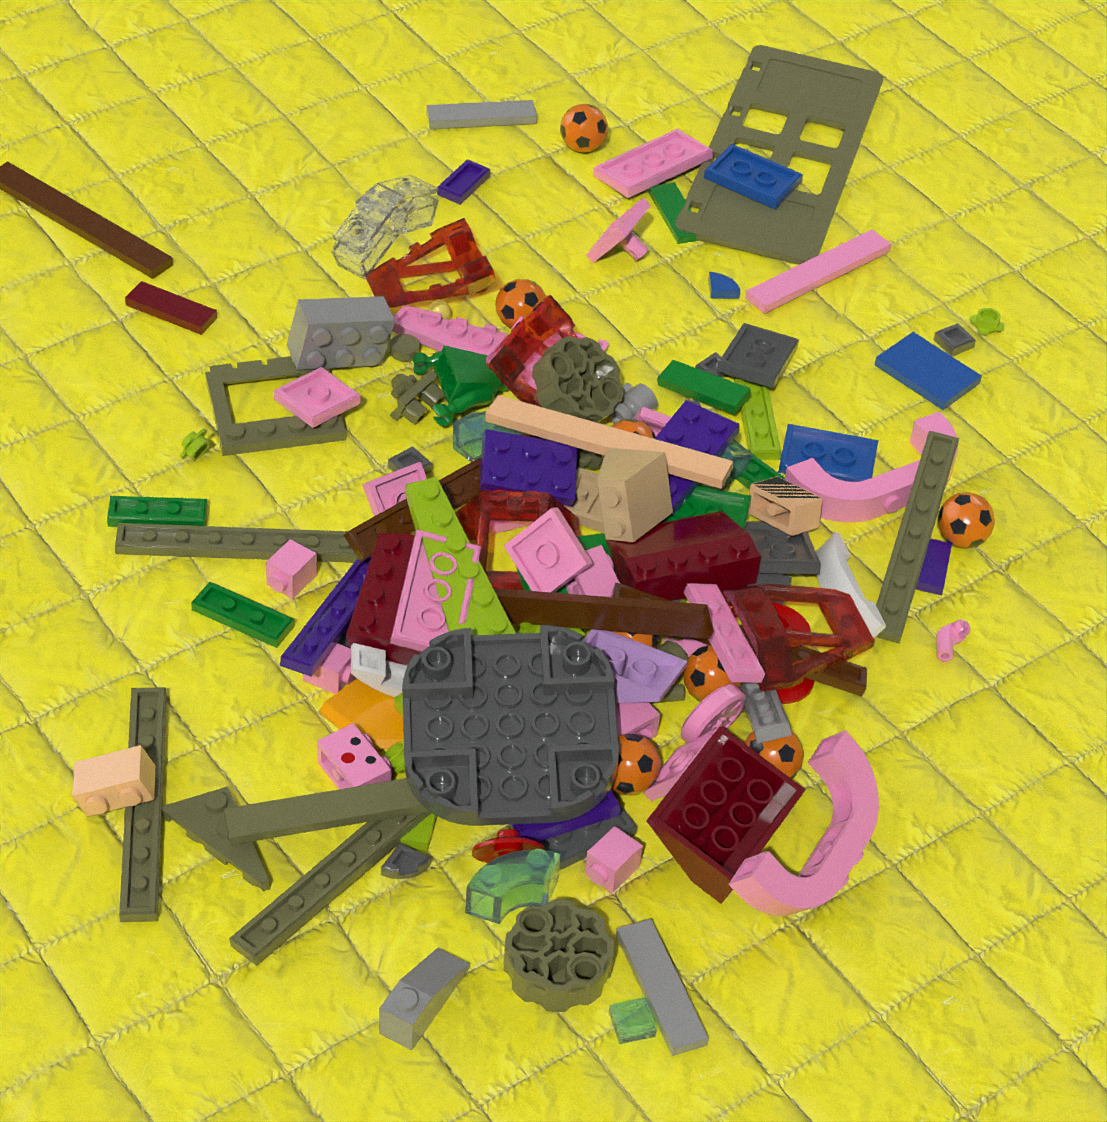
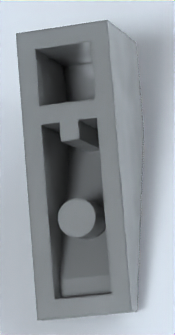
M439 948L435 949L399 980L379 1008V1034L413 1050L470 968V963Z

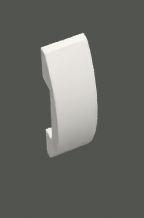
M834 532L816 551L821 563L820 574H816L829 605L840 622L860 646L866 647L886 627V624L875 602L865 599L847 563L851 555L840 533Z
M353 643L351 646V674L366 685L384 694L396 697L402 693L403 678L407 665L386 661L385 650Z

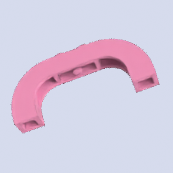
M939 411L914 421L910 444L922 455L929 430L957 437L950 422ZM956 450V453H955V457H954V460H953V464H952V467H951V470H950V474H949L947 483L949 482V480H950V478H951V475H952V471H953V467H954V463H955V459H956V455H957V450ZM814 458L787 467L785 480L823 498L821 518L837 522H862L888 513H894L898 509L906 507L920 460L864 481L847 482L830 476Z
M846 730L823 739L808 761V764L822 778L829 789L833 802V816L829 827L798 876L789 873L769 851L746 858L729 883L731 888L746 903L758 911L773 916H789L826 903L847 884L849 872L864 855L862 851L870 840L878 819V789L868 759Z

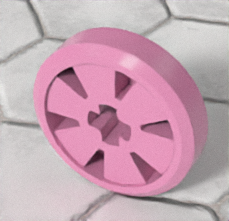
M735 684L724 685L704 698L686 718L681 728V738L686 743H690L698 737L719 728L720 725L727 729L743 710L746 695Z

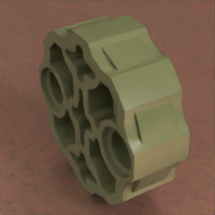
M571 335L564 337L546 349L541 359L533 366L532 378L536 383V397L543 408L599 423L613 414L615 405L621 402L623 398L624 388L620 383V369L616 361L601 349L598 342L591 338L579 339Z
M551 900L548 904L542 906H529L516 916L515 925L511 931L506 933L503 961L504 971L512 981V990L524 1002L537 1003L546 1011L566 1012L573 1006L589 1005L601 996L603 985L611 977L615 949L614 940L608 935L605 929V920L594 910H585L577 907L572 901Z

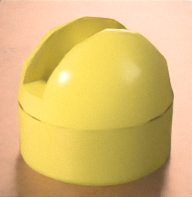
M435 300L429 305L428 311L441 313L443 319H451V309L445 301Z

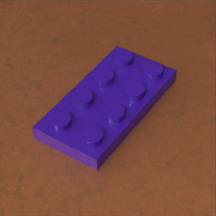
M686 400L654 439L720 457L738 435L739 423ZM668 474L673 509L671 515H674L699 482Z

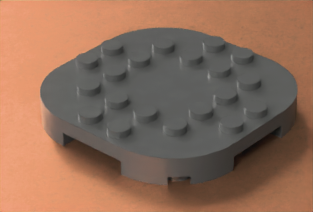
M540 625V633L471 635V628H463L441 634L430 640V646L419 655L415 654L410 660L402 684L405 774L409 787L417 800L434 815L449 822L469 826L562 822L579 817L596 807L612 788L617 775L619 761L614 676L603 652L598 647L594 649L583 641V635L566 628L550 625Z

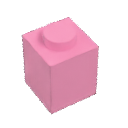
M291 539L266 562L267 585L274 591L283 593L292 599L317 576V553Z
M337 643L312 677L303 674V681L336 694L356 678L351 674V649Z
M614 826L587 851L585 874L588 875L592 882L605 887L613 893L640 867L643 845Z

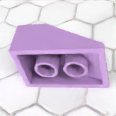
M592 629L583 639L594 649L598 647L607 658L614 676L615 703L660 702L687 667L688 663L684 659L611 631Z

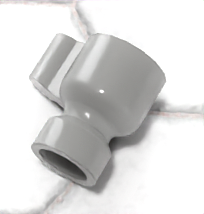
M626 383L623 385L622 401L615 405L613 414L609 418L614 424L624 419H632L641 407L655 410L658 406L656 396L644 384L640 383L632 387L631 384Z

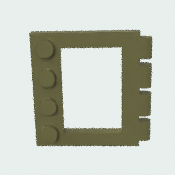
M291 356L267 359V365H262L261 360L238 362L236 369H232L231 363L210 366V372H205V378L222 456L346 440V430L341 414L314 428L297 416L232 423L224 385L301 376L316 369L297 370Z

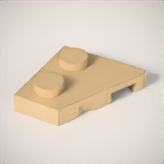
M578 467L573 505L556 504L555 508H559L567 521L605 533L597 483L598 473Z

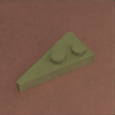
M228 786L162 806V815L167 822L173 820L186 830L188 838L202 844L208 853L224 865L230 863L241 871L243 879L252 886L259 887L262 891L270 890L269 878L253 843L246 842L230 845L224 808L236 807V804Z

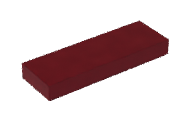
M143 281L125 297L126 306L200 335L217 319V310Z

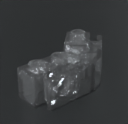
M413 175L378 182L355 202V208L333 235V239L336 242L331 252L337 265L366 280L399 235L432 226L439 200L430 195L437 193L438 188Z

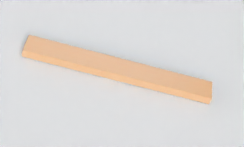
M500 395L495 398L485 413V422L604 456L609 448L664 452L668 474L722 489L733 469V461Z

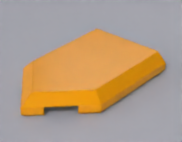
M355 679L326 700L319 710V713L339 730L354 723L362 734L365 733L370 737L377 752H381V749H389L397 742L404 741L403 716L395 709L394 697L373 689L359 679Z

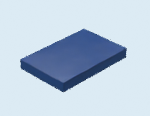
M731 144L704 171V179L773 209H776L799 186L803 174L734 144Z
M915 332L910 333L878 355L874 364L942 410L979 385L982 375Z
M788 424L778 473L786 474L787 467L814 458L826 473L836 479L847 482L864 481L872 478L878 440Z

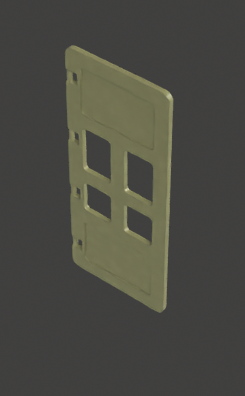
M764 45L753 47L747 64L729 100L728 107L710 143L709 148L713 150V158H718L731 144L743 143L773 151L770 160L787 168L793 157L826 163L831 167L820 194L815 195L794 190L776 209H773L704 179L705 169L713 163L711 162L712 159L703 162L687 195L686 203L676 220V228L682 232L696 234V239L799 265L818 256L880 92L883 76L875 71ZM754 66L760 68V70L755 71L751 70V68ZM759 109L786 116L787 119L781 133L773 134L743 126L749 110ZM733 111H736V112H740V113H741L740 116L731 115V114H732ZM813 122L844 130L839 146L832 148L801 140L800 137L805 124ZM688 207L699 208L698 213L688 211Z

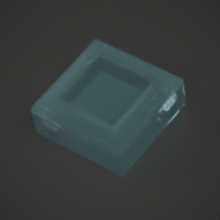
M646 998L609 1006V1015L619 1044L656 1037L657 1028Z

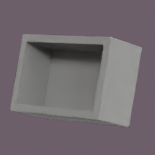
M384 296L298 299L287 347L297 370L318 369L320 367L382 366L395 319Z

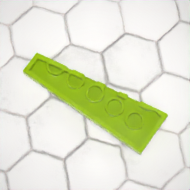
M437 477L408 483L404 492L415 529L447 537L445 543L422 537L428 563L430 564L431 557L438 552L452 555L457 562L455 572L448 576L439 575L431 569L433 579L444 580L451 588L449 599L441 603L448 631L471 628V635L516 634L480 561L478 560V565L472 561L474 550L465 548L466 542H470ZM440 556L434 560L435 567L440 571L446 572L453 568L452 561L447 557ZM474 579L466 622L458 625L467 580ZM436 583L435 587L438 597H445L447 589L442 584Z

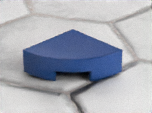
M709 272L710 298L739 299L740 288L733 279L720 273Z

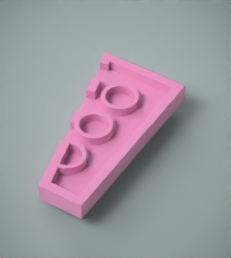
M406 305L393 316L395 322L392 332L399 335L409 334L415 336L420 344L437 351H442L443 346H450L487 355L491 360L495 351L508 335V333L497 331V326L485 324L484 328L469 325L467 319L456 317V319L447 320L441 317V313ZM492 360V363L496 369L499 365Z

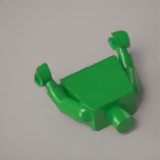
M443 346L442 351L433 353V356L428 357L425 353L419 352L413 357L415 365L413 370L415 374H423L429 367L433 366L434 372L438 374L437 379L449 404L448 406L436 404L432 408L436 415L440 416L433 417L434 420L442 427L451 424L454 419L453 415L456 413L460 414L474 406L491 405L498 391L506 392L510 387V376L497 373L491 358L484 354Z

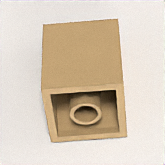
M618 448L606 450L597 477L605 538L607 540L635 542L673 513L665 453Z

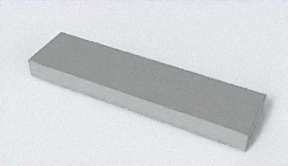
M533 100L426 106L430 129L536 124L537 122Z
M771 677L763 678L761 683H742L740 690L746 695L744 707L757 744L792 735L788 719Z
M648 919L617 928L616 937L671 1055L674 1056L707 1046L708 1036L652 920Z

